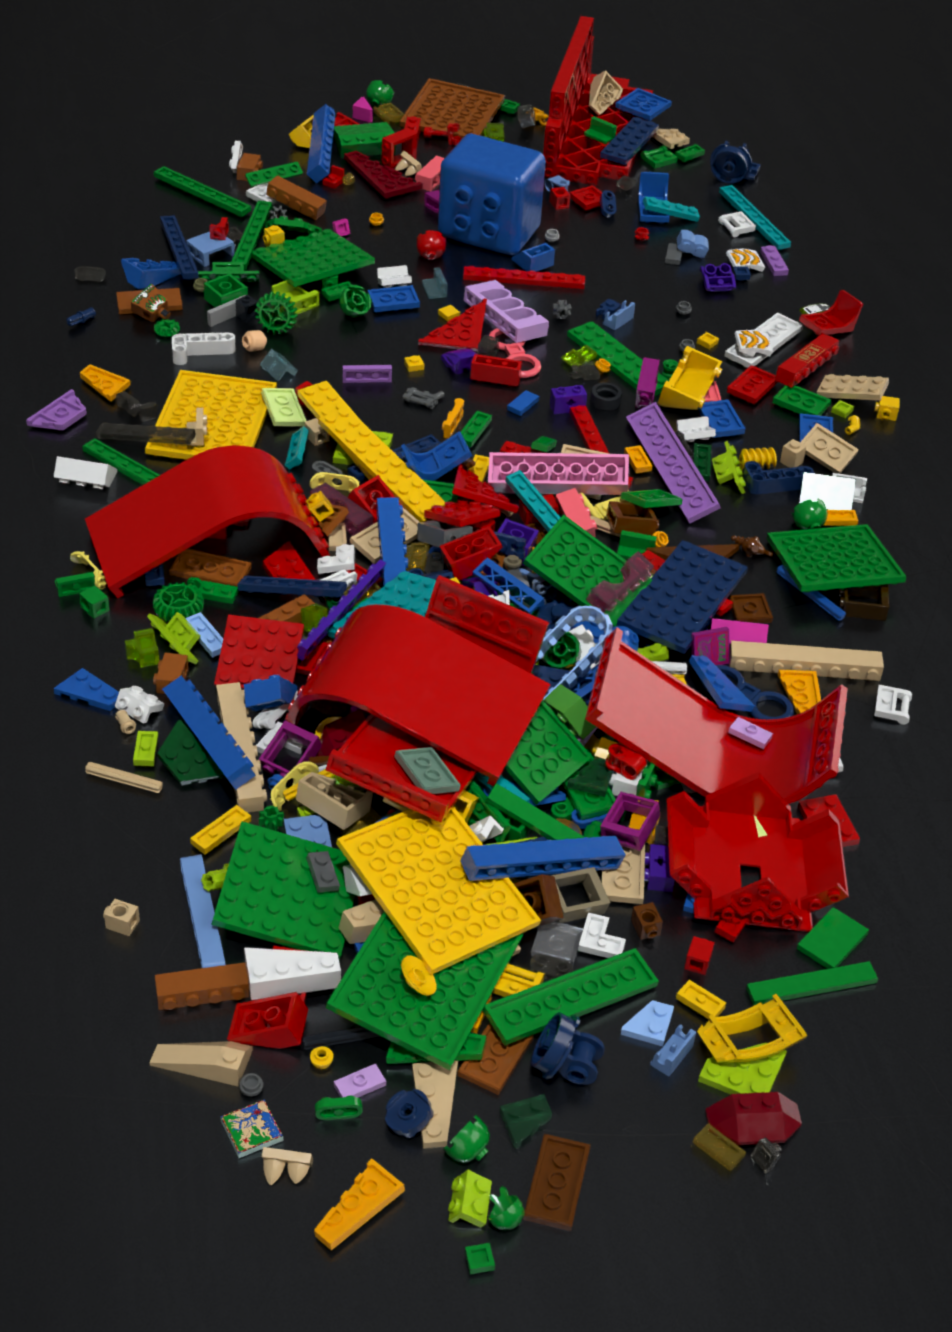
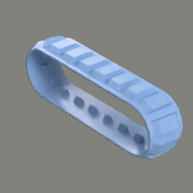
M591 605L573 608L567 616L563 615L555 623L554 629H549L546 632L537 660L541 659L544 653L551 646H554L557 640L576 623L582 621L594 622L598 624L600 630H604L605 635H600L598 640L600 642L595 647H592L589 653L581 661L579 660L575 664L576 666L568 674H565L554 688L552 687L548 691L549 693L544 699L560 684L571 690L577 684V679L579 677L583 678L591 670V665L597 664L600 661L605 638L612 632L613 628L609 616L604 615L600 608Z

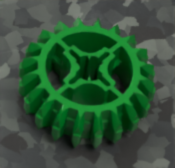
M271 291L269 294L266 293L264 297H261L259 299L260 302L256 304L258 308L255 309V312L258 314L255 318L260 319L258 324H263L262 329L268 328L267 333L271 330L273 335L277 331L279 334H282L283 331L286 333L289 329L293 328V324L297 321L295 319L298 317V314L295 313L297 308L293 307L295 302H290L291 297L285 298V293L280 296L279 291L276 294ZM269 302H278L276 306L267 305ZM278 308V315L276 316L274 311ZM277 320H280V321H283V320H284V321H286V322L283 323V324H276V323H275Z
M176 582L173 585L169 583L168 586H162V589H158L153 598V608L156 616L165 620V623H168L176 612L187 618L203 612L204 598L201 591L197 587H192V584L185 585V582L182 584Z

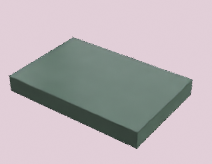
M432 747L397 750L394 757L416 787L432 794L460 790V783Z

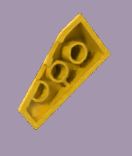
M314 115L288 134L291 141L297 146L310 148Z

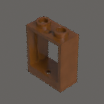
M609 501L606 519L613 533L621 534V531L624 530L652 536L658 530L659 520H657L651 507L644 508L633 503Z

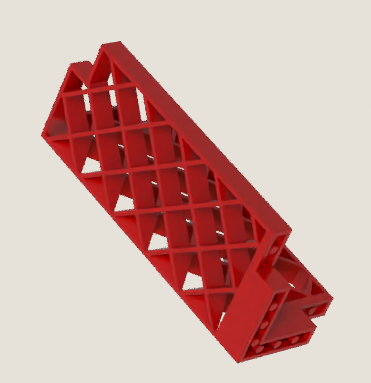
M581 16L551 90L549 118L545 126L543 150L546 160L544 177L552 178L559 175L568 181L597 185L599 177L627 181L635 155L626 165L604 158L598 161V159H601L600 152L609 143L604 144L584 135V132L590 128L591 118L598 116L589 107L590 86L597 74H591L594 18ZM612 77L622 87L623 91L620 98L597 118L616 125L617 135L629 123L628 121L638 116H633L631 113L623 112L616 108V102L637 88L629 87L630 79ZM642 89L653 94V90Z

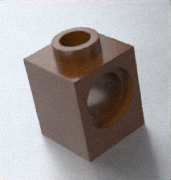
M654 903L634 906L631 922L640 940L660 936L663 921Z

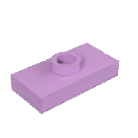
M740 717L734 721L728 731L730 734L762 749L766 747L773 736V733Z
M376 1064L334 1081V1087L340 1098L346 1096L358 1098L386 1086V1080Z

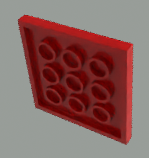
M228 615L214 682L215 688L216 685L240 682L241 690H244V684L251 683L254 679H269L271 675H280V677L294 684L299 660L297 656L299 649L297 647L303 639L304 624Z

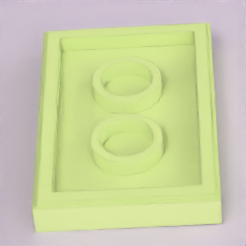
M262 388L261 394L274 426H304L306 418L293 388Z

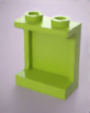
M286 280L272 286V291L275 294L279 291L280 296L285 293V298L291 297L290 302H295L293 307L297 308L295 312L297 314L319 306V292L316 290L308 293L300 286L293 287Z

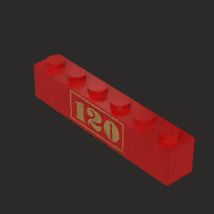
M822 333L778 366L775 381L791 388L797 383L799 384L802 379L806 378L838 353L839 340Z

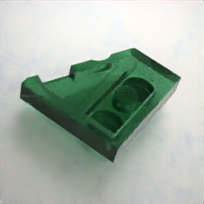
M595 758L587 767L579 771L578 776L568 780L567 788L605 797L614 771L606 767V760Z
M544 1094L500 1106V1114L515 1148H519L525 1138L535 1134L540 1126L545 1125L552 1119V1111Z

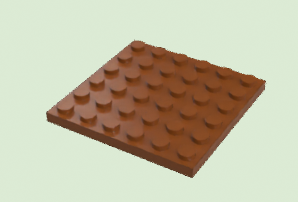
M429 78L401 118L400 126L405 127L407 117L415 116L421 118L420 131H424L425 127H432L433 130L447 131L449 123H458L460 129H458V132H453V135L461 137V140L466 134L470 133L482 136L504 102L505 95Z

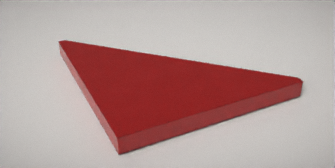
M484 298L476 306L473 305L460 316L454 317L444 326L430 332L425 338L419 339L418 345L456 350L467 348L472 349L474 352H479L487 299Z
M462 464L458 465L452 494L514 513L518 512V505L509 503L510 500L501 493L498 495L487 482L482 483L476 474L470 470L468 472L464 470Z

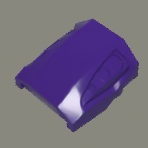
M723 263L717 267L713 264H707L705 267H700L706 291H731L737 288L735 277L729 264Z
M464 348L442 354L441 360L446 367L451 368V372L461 374L464 368L471 371V362L474 354L477 353L472 349Z

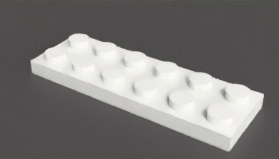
M776 313L754 331L768 334L774 352L802 331L803 324L780 313ZM737 343L725 351V357L746 368L751 365H757L767 357V355L758 352L754 356L739 352Z

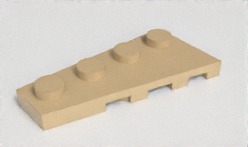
M458 1061L454 1062L450 1071L433 1062L412 1064L414 1087L427 1096L434 1112L432 1119L421 1130L423 1149L445 1147L447 1145Z

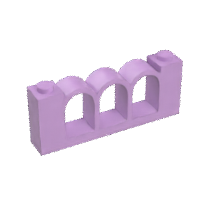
M493 280L465 286L464 301L472 307L482 302L484 298L487 299L485 318L514 342L518 343L547 336L549 321L541 315H537L535 310L524 307L522 300L511 297L512 293L505 289L498 281Z

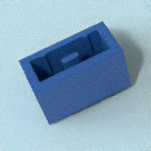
M544 243L518 253L512 257V260L525 271L537 272L554 265L555 249Z
M271 675L269 679L265 680L254 679L251 683L244 684L246 708L256 712L289 704L297 691V685L280 677V675Z

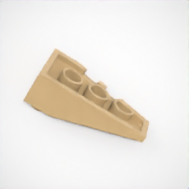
M606 70L595 76L590 86L589 107L598 116L618 100L623 91L622 87Z
M232 1041L157 1044L149 1064L150 1066L239 1087L253 1051V1046Z

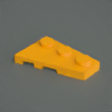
M91 364L80 372V378L110 402L131 385L129 379Z

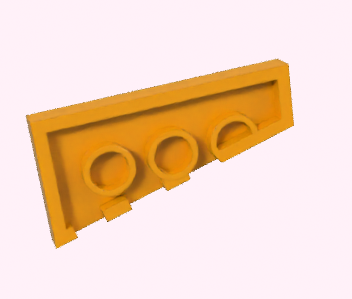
M778 669L777 675L797 714L810 709L821 701L816 671Z
M371 1158L364 1172L359 1173L354 1179V1184L349 1191H345L340 1197L341 1201L337 1206L332 1207L314 1229L315 1237L330 1250H333L405 1191L404 1184Z

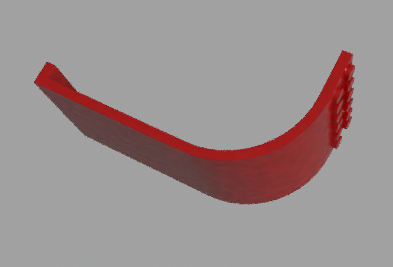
M240 445L216 447L201 452L85 518L108 588L117 599L124 595L121 588L123 585L217 531L242 520L272 517L291 522L308 535L322 557L330 556L327 550L329 544L325 538L322 539L324 534L320 527H317L319 523L315 516H312L313 513L307 505V498L304 494L302 495L304 491L300 484L295 483L297 481L292 472L288 474L284 466L269 453L254 447Z
M441 575L436 579L425 614L426 618L529 673L533 671L549 622ZM370 714L338 751L334 749L331 751L325 769L442 823L479 772L432 747L460 783V790L432 794L416 787L394 757L397 750L432 746L373 714Z
M367 605L356 609L349 616L343 627L337 630L334 641L328 644L325 655L319 658L316 669L312 670L307 678V683L299 689L298 697L290 703L287 709L289 712L285 720L297 726L313 700L326 699L344 702L377 716L488 776L487 783L494 786L551 684L420 614L390 605Z
M618 627L605 638L585 720L634 752L642 755L645 759L695 792L706 797L710 793L759 772L782 798L790 804L804 798L815 789L821 788L826 781L838 774L848 689L842 684L816 705L800 714L781 719L748 718L719 708L718 705L621 641L623 631ZM738 717L773 733L772 739L764 749L728 732L730 726Z

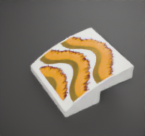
M733 249L726 252L733 267L748 266L749 269L761 272L765 268L758 253L754 250Z
M740 330L734 333L739 352L754 356L758 352L769 357L773 353L767 333L754 330Z

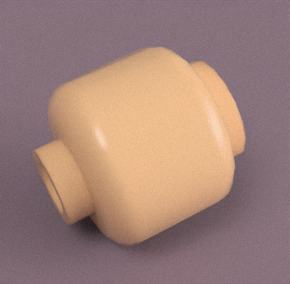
M260 330L247 331L242 338V344L249 352L262 351L267 343L266 336Z

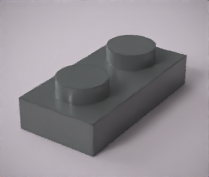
M329 852L308 853L306 859L317 893L338 891L340 884Z

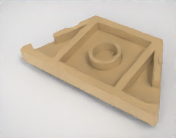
M658 129L652 136L670 149H673L676 144L678 147L687 145L690 140L684 133H680L678 129Z

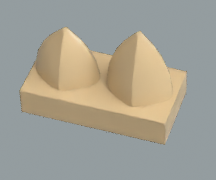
M404 151L400 154L402 160L399 161L395 168L397 171L407 168L405 176H410L419 172L422 166L421 163Z
M263 1147V1169L269 1185H273L279 1179L285 1164H288L289 1176L295 1184L305 1177L309 1167L312 1168L313 1156L311 1153Z

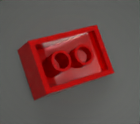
M377 475L353 489L346 498V501L359 516L373 525L377 522V498L396 497L380 476Z
M488 526L439 547L445 565L449 571L453 572V578L457 577L459 581L472 576L473 571L487 557L491 559L502 548V544L492 528Z
M297 992L236 1004L227 1040L240 1044L278 1049L300 1045L308 1008Z

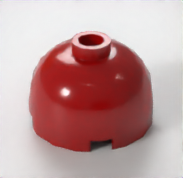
M428 230L425 231V234L418 235L417 251L423 258L434 260L443 255L446 250V238L442 236L441 232Z

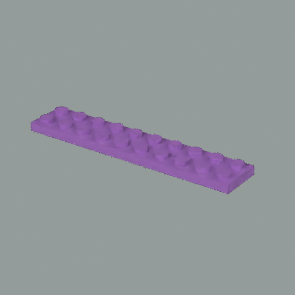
M656 402L626 416L628 423L671 494L683 499L682 505L678 506L689 524L721 508Z

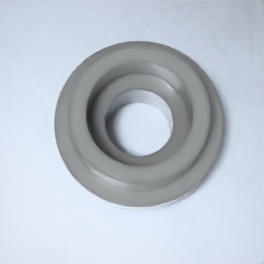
M548 229L545 233V239L549 242H555L560 236L556 229Z

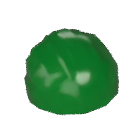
M501 1186V1196L490 1195V1200L495 1206L488 1219L494 1227L500 1230H511L521 1223L525 1211L518 1196H509L507 1188Z

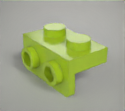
M466 1170L460 1176H457L451 1186L453 1192L448 1206L450 1211L448 1221L454 1223L461 1218L480 1228L484 1226L487 1221L492 1181L470 1170Z

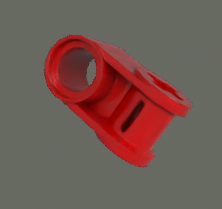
M612 744L609 746V757L605 761L606 767L627 779H636L646 767L645 758L625 748L623 745Z

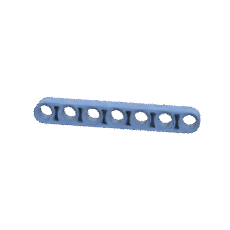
M202 855L180 858L181 871L201 967L208 968L226 965L218 927L211 925L214 908L210 891L205 890L201 882L202 875L206 874Z

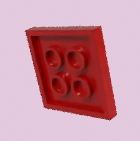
M460 498L457 502H445V505L442 506L434 505L431 506V509L424 510V517L458 527L500 516V509L493 508L492 505H482L477 501L470 502L466 498Z

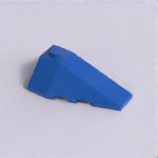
M138 258L121 259L128 283L138 290H143V288H147L150 284L155 286L181 274L176 262L160 261L158 263L146 259V262H139Z

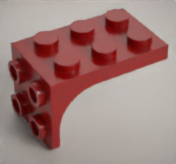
M840 290L836 301L828 310L801 315L799 321L806 328L813 330L818 336L822 333L833 335L854 330L863 303L845 290Z

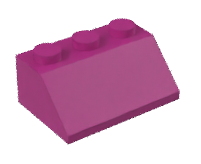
M713 618L710 621L709 630L722 627L729 628V644H731V641L767 643L768 624Z

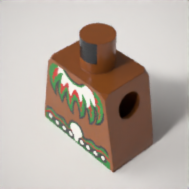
M150 284L131 301V311L151 322H155L159 317L167 320L171 315L167 311V299L153 284Z

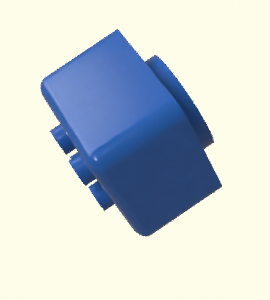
M466 134L441 162L438 231L442 233L443 237L509 256L518 254L540 226L546 164L544 155L537 150L476 134Z

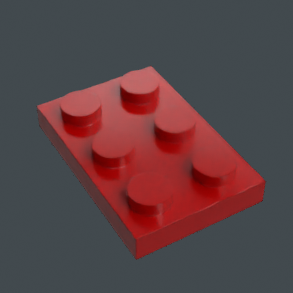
M751 365L727 387V393L744 399L749 403L756 404L778 383L775 381L776 375Z
M836 794L798 802V808L804 819L827 809L837 817L840 823L842 847L859 844L860 837Z

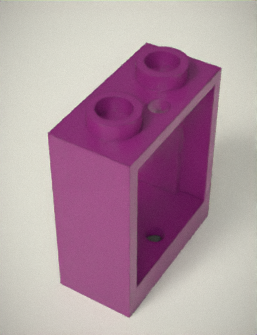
M643 357L636 390L635 408L642 409L653 403L660 360Z
M284 721L259 758L262 769L270 775L274 773L284 778L290 771L273 763L288 738L308 747L297 764L308 762L309 757L316 756L322 746L319 736ZM293 778L289 779V780L287 781V783H289V782H292V783H293V782H294Z
M620 792L600 826L601 836H616L621 846L641 851L660 817L659 802L634 794ZM625 810L647 816L640 830L617 824Z

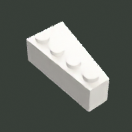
M244 948L251 1000L292 992L305 993L333 989L341 981V968L337 953Z

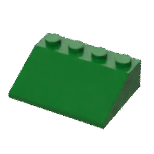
M387 122L334 126L333 132L340 158H344V153L358 151L366 156L382 155V138L394 133Z

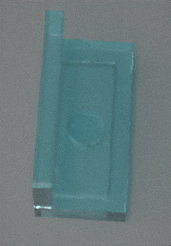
M440 267L434 268L433 279L422 280L426 294L429 299L447 297V282Z
M273 349L268 352L260 363L277 381H280L286 371L294 376L298 372L289 361Z

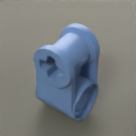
M559 175L545 180V188L549 192L551 188L565 187L568 191L570 182Z

